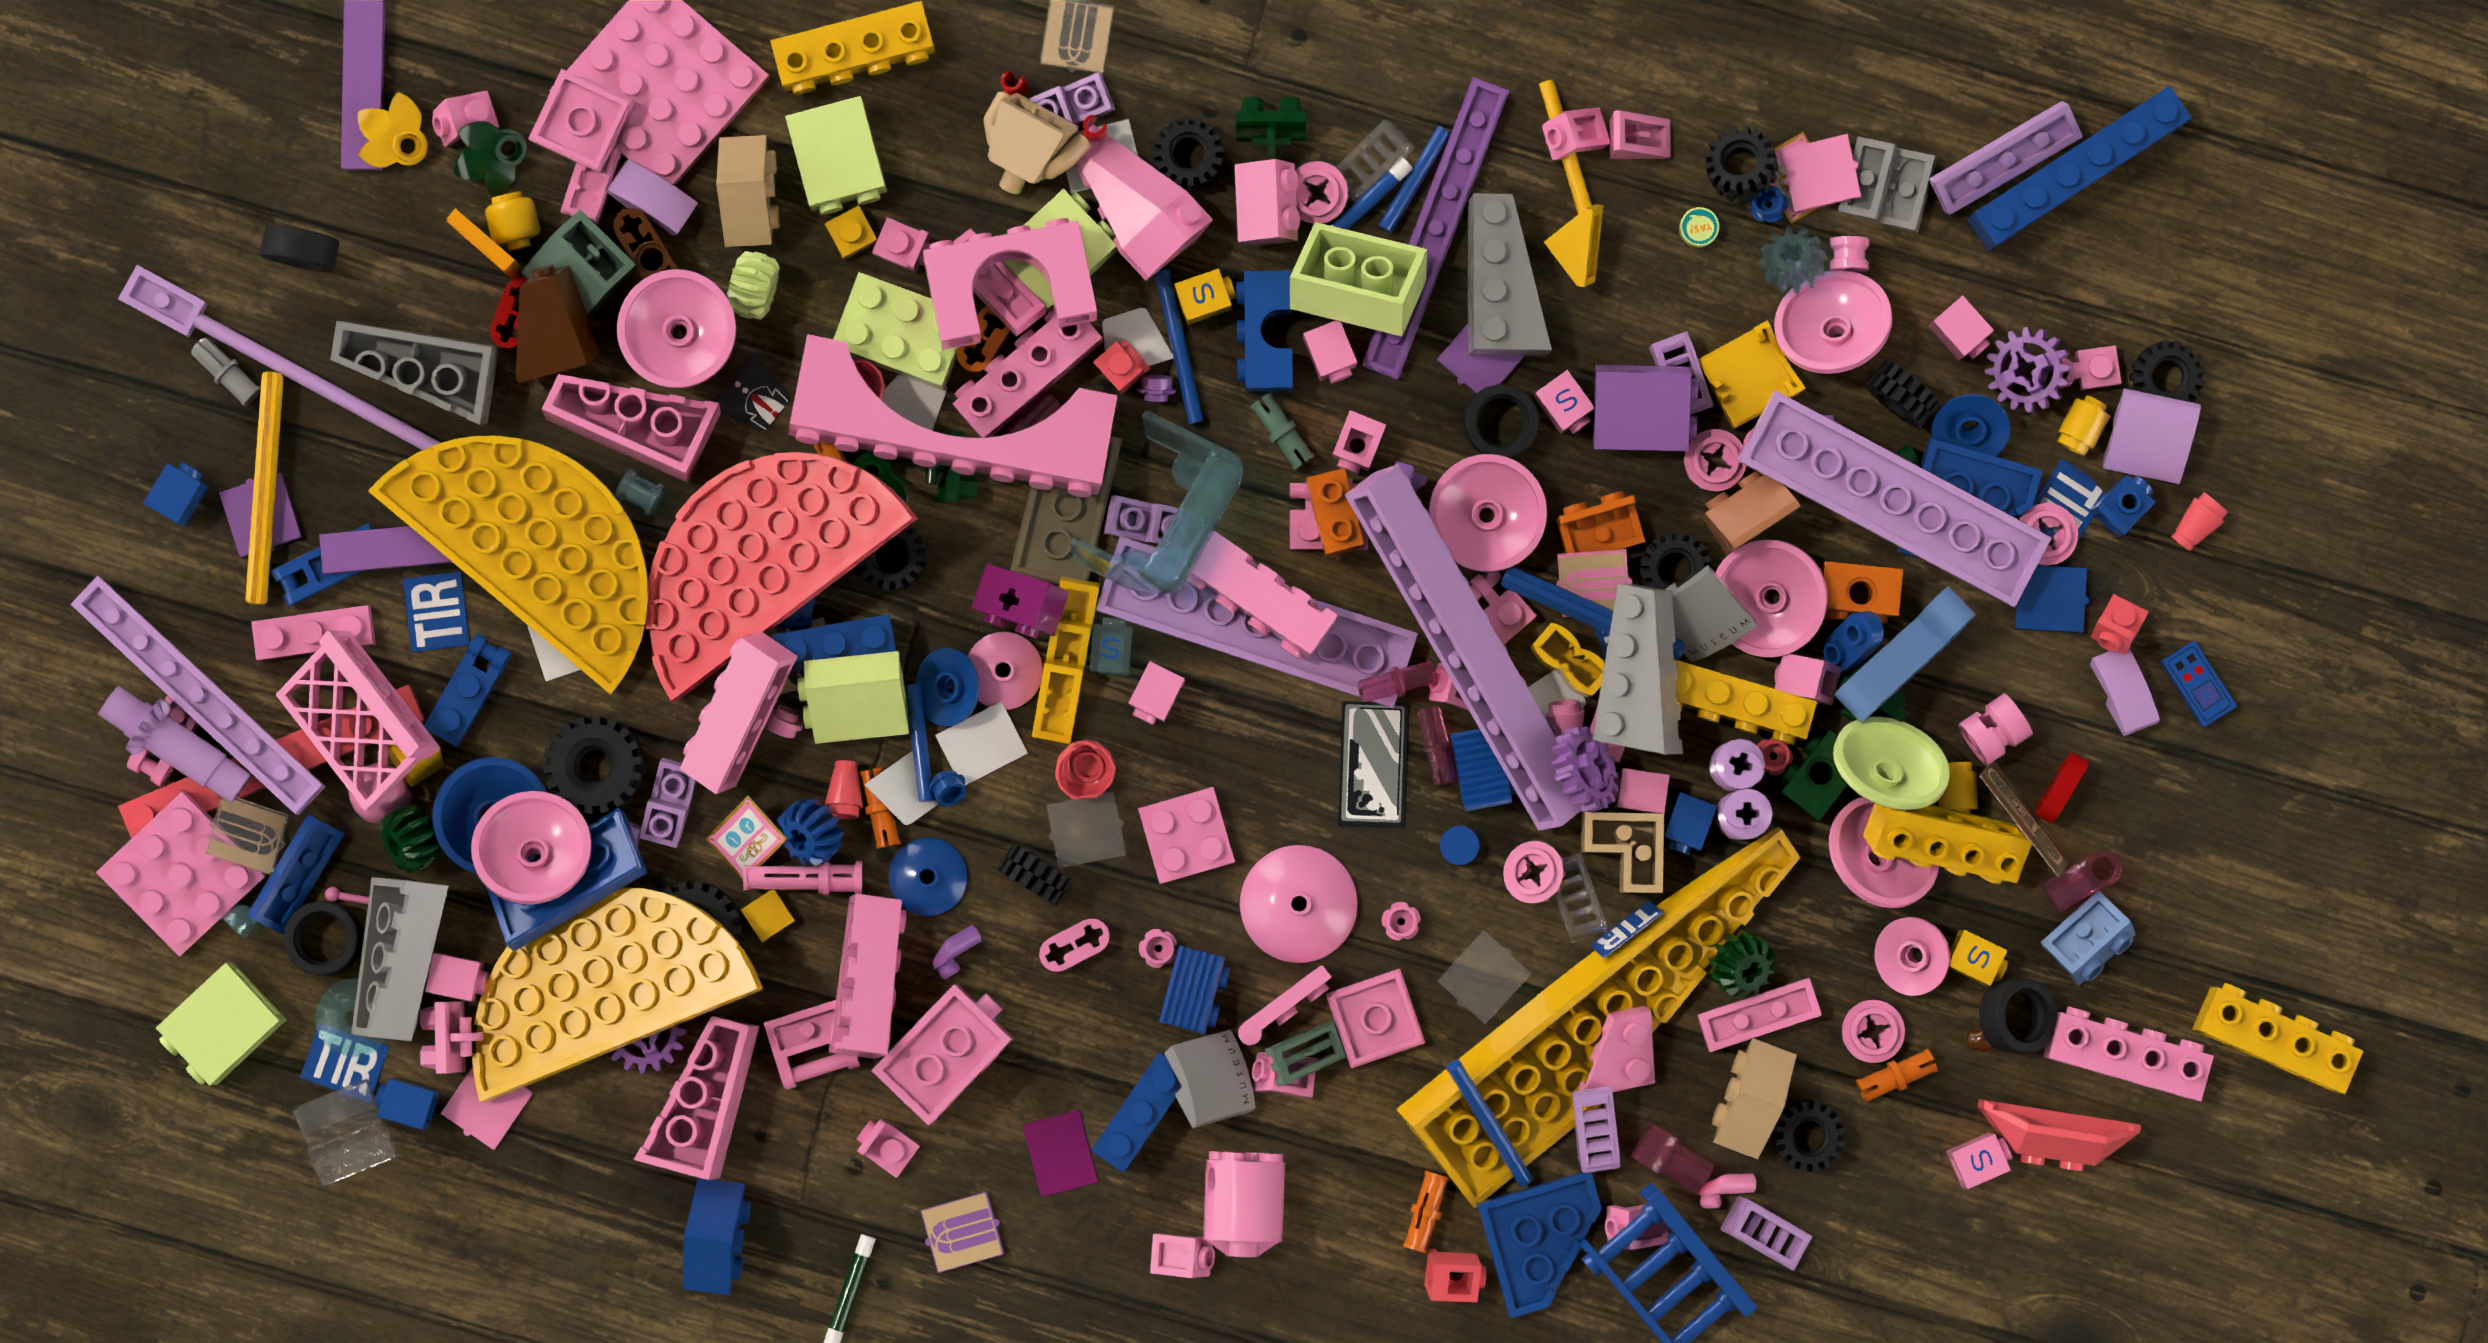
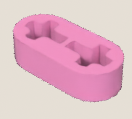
M1090 918L1083 920L1050 937L1042 944L1039 953L1041 963L1050 971L1060 972L1105 949L1110 939L1109 929L1104 922L1098 919ZM1087 925H1091L1093 929L1101 928L1103 931V935L1098 938L1100 945L1097 947H1093L1091 943L1078 947L1075 940L1086 934L1084 928ZM1053 943H1056L1058 947H1064L1071 943L1074 950L1063 956L1065 963L1062 965H1058L1056 961L1049 962L1046 958V955L1051 952L1049 946Z

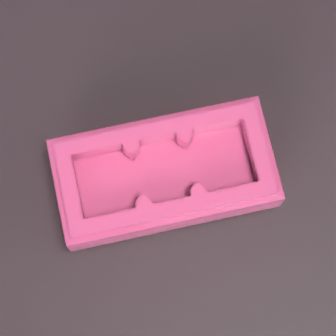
M612 149L601 174L576 163L562 204L561 214L572 217L581 209L599 226L609 197L606 190L615 178L622 157V150Z

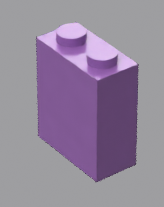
M1595 365L1594 449L1689 451V440H1696L1697 417L1690 416V401H1698V378H1691L1690 367Z

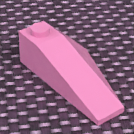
M1092 125L1089 128V131L1096 133L1099 132L1100 129L1095 125ZM1109 135L1098 142L1091 140V147L1078 160L1075 167L1084 185L1092 189L1100 205L1097 210L1102 220H1108L1116 236L1113 241L1119 253L1146 281L1195 243L1213 219L1186 190Z

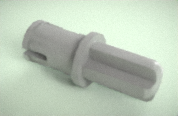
M203 338L194 345L191 351L192 355L215 377L214 382L216 384L222 383L243 406L250 404L260 394L261 387L257 386L238 367L239 362L236 359L231 361L210 339Z

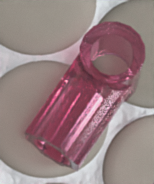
M2095 850L2089 852L2082 860L2065 869L2060 877L2055 875L2041 884L2051 903L2061 913L2104 886L2114 884L2122 873V865L2120 859L2115 854L2109 851ZM2099 857L2107 858L2111 865L2109 875L2103 879L2096 878L2092 872V864Z
M1649 1123L1630 1157L1658 1174H1661V1172L1674 1179L1675 1182L1698 1194L1709 1179L1715 1165L1679 1144V1139L1656 1125Z

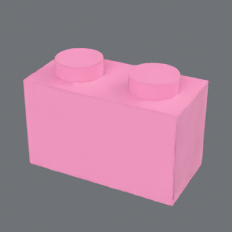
M1270 159L1235 164L1238 242L1262 246L1298 241L1300 215L1296 205L1298 175L1295 171V163Z

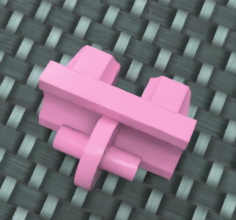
M464 1001L435 1002V1006L421 1009L419 1011L420 1026L422 1030H435V1045L422 1046L420 1065L436 1069V1074L466 1072V1057L472 1056V1041L483 1040V1032H472V1017H465Z

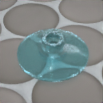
M359 978L342 980L331 986L321 997L315 1015L317 1031L322 1041L334 1052L347 1057L369 1055L381 1048L388 1040L351 1034L352 1025L347 1023L346 1015L349 1011L355 1009Z

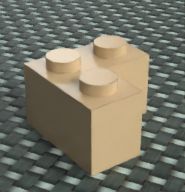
M766 135L719 138L716 186L725 247L772 245L773 229L779 228L778 205H771L770 197H775L774 174L777 173L775 150L768 151Z
M1585 812L1581 814V853H1620L1619 893H1663L1664 814Z
M1752 1038L1746 1052L1738 1051L1731 1072L1737 1074L1736 1078H1731L1724 1096L1727 1103L1726 1105L1723 1103L1718 1104L1711 1125L1717 1127L1713 1143L1755 1159L1759 1158L1784 1109L1796 1054Z

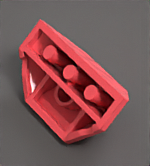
M1982 1099L1978 1100L1979 1110L1999 1137L2004 1138L2010 1152L2021 1154L2020 1162L2044 1165L2045 1158L2060 1160L2059 1168L2083 1172L2084 1164L2096 1166L2141 1131V1125Z

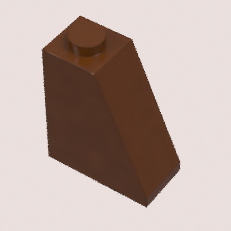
M548 264L531 271L532 277L520 285L516 379L518 383L587 365L601 354L569 266L555 269L553 264Z

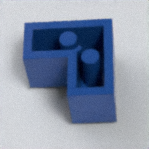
M698 1178L684 1235L683 1289L730 1295L733 1280L741 1279L743 1257L737 1256V1254L742 1253L744 1230H740L741 1224L748 1225L751 1210V1201L744 1200L745 1184Z

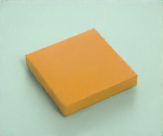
M456 208L446 218L447 222L510 278L515 279L522 276L521 271L524 268Z

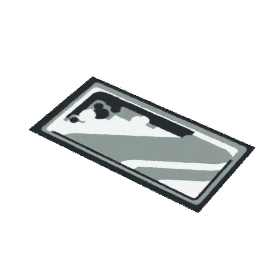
M1342 701L1338 826L1404 828L1409 703H1395L1394 708H1390L1375 702Z

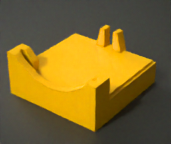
M1768 320L1698 359L1703 376L1733 430L1760 416L1773 391H1778L1789 398H1793L1806 389L1780 349Z

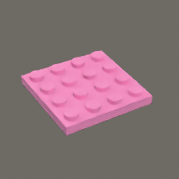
M628 0L567 70L634 103L614 148L622 150V155L628 160L648 169L674 186L677 185L770 79L769 74L683 0Z

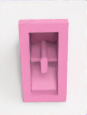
M1621 110L1613 112L1609 120L1610 159L1671 158L1670 119Z

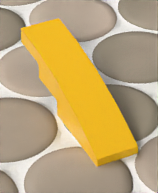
M1062 576L1059 587L1069 591V595L1055 635H1050L1032 737L1070 744L1100 583Z

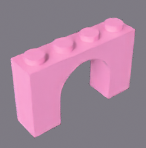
M1059 218L1047 222L1046 227L1030 229V226L1026 225L1017 226L1009 229L1005 235L992 237L991 233H980L969 237L968 242L953 244L951 240L938 241L931 244L930 249L923 250L924 264L942 350L981 343V334L973 299L974 285L985 269L1004 260L1026 262L1043 274L1050 288L1058 328L1097 321V308L1079 221L1069 222L1067 218Z

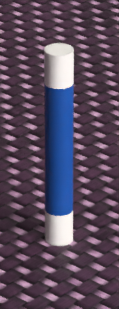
M1404 158L1399 160L1331 226L1349 230L1411 172L1413 167Z

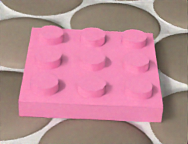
M185 790L179 793L96 872L179 957L267 875L266 872L207 853L211 838L213 841L240 850L243 849L231 837L217 832L213 834L214 827L215 830L226 832Z

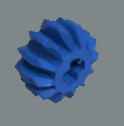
M817 798L798 800L782 812L778 818L780 825L778 829L787 838L780 847H786L790 851V859L798 858L803 867L809 864L815 866L823 864L832 855L837 853L842 846L840 839L845 832L837 826L840 817H833L830 813V805L821 806Z

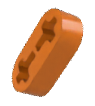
M985 306L977 315L981 340L986 342L981 351L985 358L983 363L976 361L973 365L967 364L969 358L965 351L968 348L975 350L979 343L959 347L957 351V359L961 367L966 372L972 374H980L985 371L984 368L995 359L1011 333V330L1005 325L1002 330L995 328L989 338L984 335L989 327L985 318L987 315L996 316L988 306Z

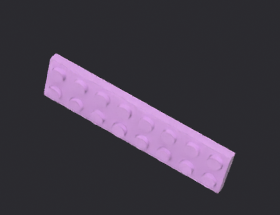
M1773 391L1737 459L1740 463L1783 484L1787 488L2011 607H2015L2051 540V537L1778 391Z
M1122 536L1119 537L1097 603V612L1394 708L1418 633L1313 599L1318 604L1317 607L1323 611L1327 607L1336 613L1338 617L1312 656L1307 658L1302 654L1298 660L1279 646L1283 640L1269 632L1267 637H1265L1247 623L1251 617L1237 609L1235 614L1218 604L1215 601L1218 594L1206 586L1203 591H1200L1183 578L1187 572L1181 569V564L1186 557Z

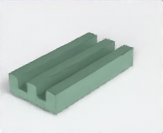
M1334 1020L1321 1023L1265 1049L1267 1057L1272 1056L1273 1063L1270 1064L1272 1071H1277L1279 1077L1276 1078L1278 1086L1287 1085L1347 1057ZM1328 1032V1038L1283 1058L1282 1052ZM1333 1046V1053L1294 1071H1288L1287 1066Z

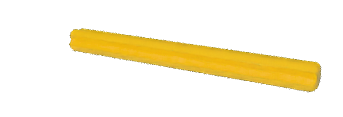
M263 372L261 379L245 596L247 603L257 605L266 604L268 600L284 382L283 375L278 372Z

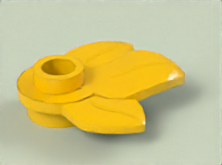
M399 92L396 93L388 111L376 108L358 111L359 128L364 137L369 141L360 149L358 156L367 164L378 168H385L395 162L410 166L419 163L426 156L428 143L425 135L420 131L422 116L415 103L406 95ZM404 139H410L414 143V150L410 154H406L401 150L400 145Z

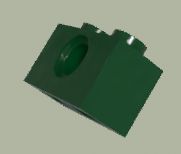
M1831 730L1826 731L1822 736L1816 732L1802 750L1807 754L1798 767L1792 763L1778 780L1783 785L1778 794L1814 822L1820 821L1848 785L1839 773L1834 761L1833 750L1838 736ZM1814 763L1824 764L1829 771V778L1823 785L1815 784L1810 778L1809 771Z

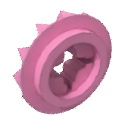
M1314 161L1306 163L1296 170L1298 175L1296 205L1301 220L1312 224L1315 222L1328 223L1343 212L1349 199L1347 180L1338 168L1326 162ZM1329 180L1324 193L1328 196L1327 199L1331 201L1330 204L1326 201L1316 200L1307 206L1311 201L1310 198L1313 193L1309 190L1310 187L1305 184L1306 181L1309 184L1320 186Z
M1710 429L1699 433L1696 436V440L1690 441L1689 451H1685L1683 463L1688 478L1700 489L1719 492L1733 487L1742 478L1746 469V465L1737 461L1744 448L1740 440L1730 432L1720 429ZM1720 446H1723L1721 460L1730 469L1717 467L1710 475H1707L1709 462L1704 459V456L1700 455V452L1704 455L1706 453L1712 455L1716 450H1719Z
M2041 503L2034 505L2031 509L2024 512L2019 520L2040 531V524L2037 519L2047 529L2058 526L2061 528L2051 537L2054 550L2051 545H2048L2038 564L2043 566L2058 564L2072 554L2078 541V527L2073 516L2065 508L2053 503Z
M1530 841L1517 846L1509 854L1504 865L1503 876L1508 891L1516 899L1533 905L1549 901V898L1555 892L1561 891L1560 885L1563 877L1566 876L1563 870V858L1554 847L1544 842ZM1530 861L1535 866L1546 867L1539 874L1541 885L1533 879L1525 880L1527 875L1531 873Z
M1867 1000L1855 1005L1848 1010L1841 1025L1843 1043L1849 1052L1859 1060L1869 1063H1879L1893 1057L1901 1048L1905 1037V1026L1899 1012L1890 1004L1880 1000ZM1866 1015L1869 1016L1874 1025L1884 1026L1888 1024L1889 1026L1878 1034V1048L1870 1037H1857V1035L1867 1029L1866 1022L1868 1020Z

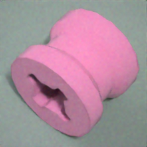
M1839 236L1830 239V247L1834 250V258L1830 261V270L1853 272L1869 270V262L1865 259V250L1869 247V238Z

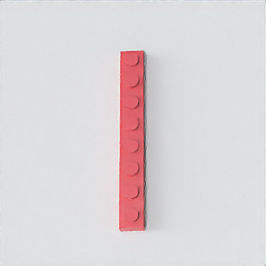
M408 684L396 689L421 723L425 722V717L412 686ZM357 706L348 710H356ZM342 714L341 738H355L356 715ZM366 715L365 739L379 740L380 722L375 716ZM332 717L318 722V730L323 737H331ZM302 729L276 740L307 770L327 763ZM341 742L340 757L354 752L355 743ZM235 757L230 759L248 771ZM252 774L250 780L235 801L267 787ZM186 777L119 805L118 808L132 839L183 790L207 813L220 808L222 797L206 786L203 788Z

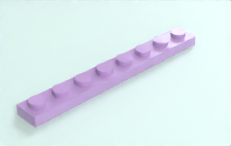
M97 576L71 603L83 617L293 813L299 816L326 787L101 577Z

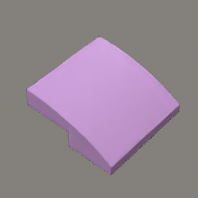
M2123 389L2113 418V431L2103 457V469L2180 484L2195 435L2201 404Z

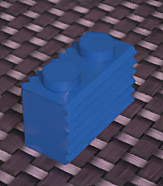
M1474 729L1450 734L1464 812L1512 803L1511 795L1517 793L1481 730Z
M1179 945L1159 1022L1205 1034L1207 1026L1215 1028L1220 1005L1213 1003L1217 988L1225 990L1231 968L1223 965L1225 957Z

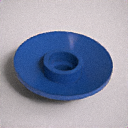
M1966 394L1950 399L1938 409L1932 421L1931 435L1932 439L1996 457L2005 448L2009 440L2010 421L2004 408L1995 400L1983 395ZM1970 420L1977 422L1973 426H1966L1965 424H1963L1964 422Z
M940 648L931 652L921 663L916 675L915 684L921 685L923 710L926 718L940 726H955L964 722L974 711L980 690L978 673L971 659L958 649Z
M920 838L909 842L897 852L890 866L889 883L894 897L902 900L901 906L917 915L934 916L950 910L960 901L967 886L968 875L963 857L951 844L940 839ZM925 869H931L935 874V879L931 884H924L920 880V874Z

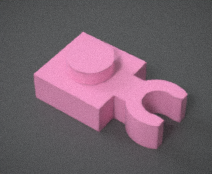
M2116 345L2078 350L2075 352L2076 362L2074 363L2066 358L2062 359L2063 364L2073 366L2072 371L2066 372L2065 379L2071 383L2074 380H2079L2080 391L2122 384ZM2059 386L2058 389H2063L2067 386Z

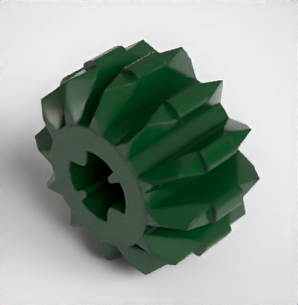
M412 803L406 806L402 805L393 809L391 813L380 820V837L384 841V848L389 853V859L394 860L397 868L400 870H404L408 874L414 871L419 872L429 867L430 864L440 857V845L436 839L431 818L426 817L421 807H416Z
M1740 930L1736 936L1727 934L1726 942L1723 945L1715 944L1718 952L1716 955L1708 958L1711 966H1713L1708 973L1723 993L1730 996L1734 995L1744 1000L1749 993L1758 996L1759 987L1762 984L1770 985L1767 977L1769 974L1777 971L1772 963L1777 956L1769 947L1767 941L1760 935Z

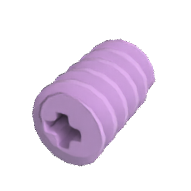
M1737 739L1724 743L1715 749L1710 757L1709 770L1711 777L1723 790L1734 792L1750 788L1758 783L1765 773L1763 753L1757 745L1748 740ZM1740 757L1739 764L1744 767V770L1733 773L1735 767L1729 764V762Z
M1742 789L1731 792L1721 798L1717 804L1714 816L1716 825L1722 834L1730 839L1740 841L1756 838L1764 833L1771 823L1772 809L1768 799L1757 790ZM1744 809V811L1750 812L1751 818L1745 821L1742 818H1736V810Z

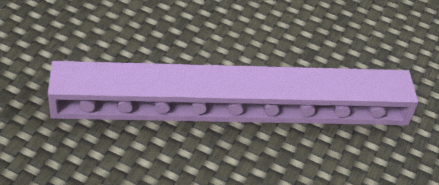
M1399 464L1375 471L1345 494L1348 502L1538 831L1563 826L1579 813L1581 808L1580 805L1575 807L1571 805V796H1564L1562 794L1564 785L1555 779L1557 775L1555 767L1552 766V761L1557 760V756L1553 753L1552 747L1558 744L1544 713L1537 706L1527 688L1525 680L1520 676L1510 659L1505 645L1498 638L1489 622L1488 615L1475 598L1468 580L1459 570L1450 554L1449 547L1440 537L1431 521L1430 514L1423 507L1412 488L1408 476L1403 472Z

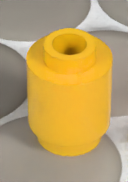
M2086 395L2084 401L2076 398L2058 430L2061 435L2057 443L2081 456H2085L2088 449L2093 450L2111 417L2104 412L2107 405Z
M1972 762L1948 763L1950 769L1949 783L1943 795L1938 799V807L1971 814L1970 810L1978 809L1977 772L1972 771Z

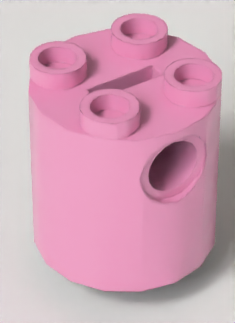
M1209 1151V1159H1206L1203 1239L1207 1240L1226 1256L1258 1257L1277 1243L1282 1242L1285 1179L1283 1154Z

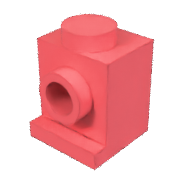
M1123 340L1120 344L1116 341L1093 362L1122 395L1141 379L1142 375L1151 370L1148 364L1126 340Z
M1429 1248L1424 1286L1430 1300L1478 1302L1479 1288L1484 1289L1486 1285V1266L1481 1265L1477 1254L1437 1252V1249ZM1450 1272H1459L1457 1275H1450Z

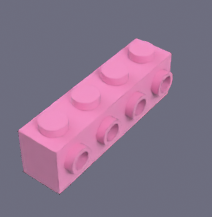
M1052 309L1044 317L1047 324L1036 333L1032 329L1025 332L1014 343L1017 347L1014 352L1006 358L1002 354L997 356L984 368L988 374L975 383L971 379L956 391L954 395L958 399L952 403L954 408L980 438L993 437L1103 343L1102 336L1090 322L1058 328L1055 311Z
M761 631L740 637L733 644L729 653L732 658L726 670L717 678L714 684L716 692L711 702L702 710L699 716L701 724L695 736L688 741L683 751V754L686 756L679 769L715 794L736 787L798 657Z
M2067 1007L2066 1013L2056 1012L2057 1022L2053 1036L2045 1045L2042 1057L2187 1099L2202 1101L2214 1057L2213 1055L2203 1053L2205 1045L2181 1039L2180 1046L2165 1042L2166 1034L2143 1028L2142 1035L2127 1031L2128 1023L2105 1017L2104 1024L2090 1021V1012L2072 1007Z

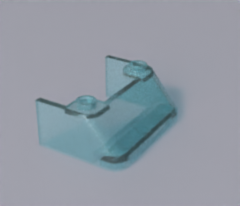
M1145 410L1142 418L1146 438L1178 453L1172 466V476L1174 482L1181 489L1188 492L1152 556L1142 551L1134 550L1117 558L1075 536L1070 541L1075 563L1127 589L1172 593L1179 590L1185 584L1242 483L1244 471L1240 458L1233 452Z

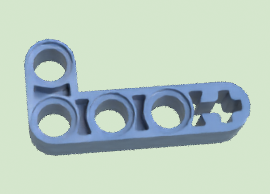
M1949 586L1946 587L1926 606L1916 619L1847 680L1834 696L1863 723L1940 653L1976 616V613Z

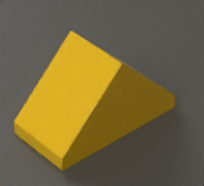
M1595 204L1584 209L1544 241L1576 286L1586 287L1595 282L1604 205Z

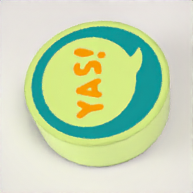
M1696 207L1686 212L1679 224L1681 238L1686 244L1695 248L1710 245L1719 232V221L1716 215L1711 210L1703 207Z

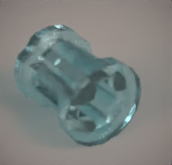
M631 468L622 478L615 497L619 501L625 499L643 508L644 514L651 516L658 507L665 493L666 486L661 483L655 485L637 475L636 470Z

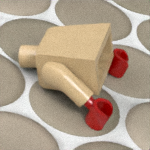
M1011 71L1003 73L1000 80L1004 90L996 94L983 121L986 140L989 145L988 158L991 162L1005 169L999 186L1009 193L1020 194L1025 181L1035 184L1044 179H1054L1074 166L1091 147V140L1098 142L1107 136L1108 127L1105 124L1099 132H1090L1089 128L1097 120L1096 115H1089L1083 122L1084 132L1082 134L1077 133L1079 129L1077 125L1023 96L1028 90V81L1024 76L1019 78L1016 86L1010 87L1014 75Z

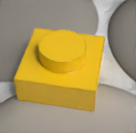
M859 205L824 223L844 260L877 242V238Z

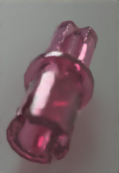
M1043 391L1020 416L1018 414L1014 416L1016 420L1001 436L1024 430L1045 420L1060 408L1059 401L1050 392Z
M1431 660L1401 669L1394 666L1391 667L1390 672L1360 680L1358 682V692L1363 702H1370L1395 694L1402 697L1405 696L1406 691L1430 684H1437L1436 670Z
M1438 706L1420 710L1418 717L1426 748H1422V751L1427 752L1434 781L1433 785L1437 786L1458 781L1450 746L1453 743L1448 742L1441 709Z

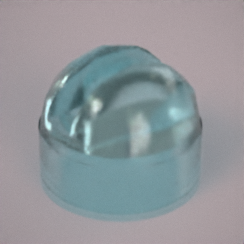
M246 905L232 907L221 918L244 939L248 937L256 925V921L247 915L251 908Z

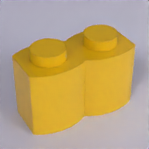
M1551 623L1530 646L1535 658L1546 668L1560 672L1565 684L1578 695L1590 698L1601 687L1605 662L1593 652L1581 649L1575 636L1566 628Z

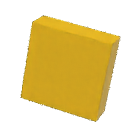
M771 889L741 909L762 943L796 921L776 889Z

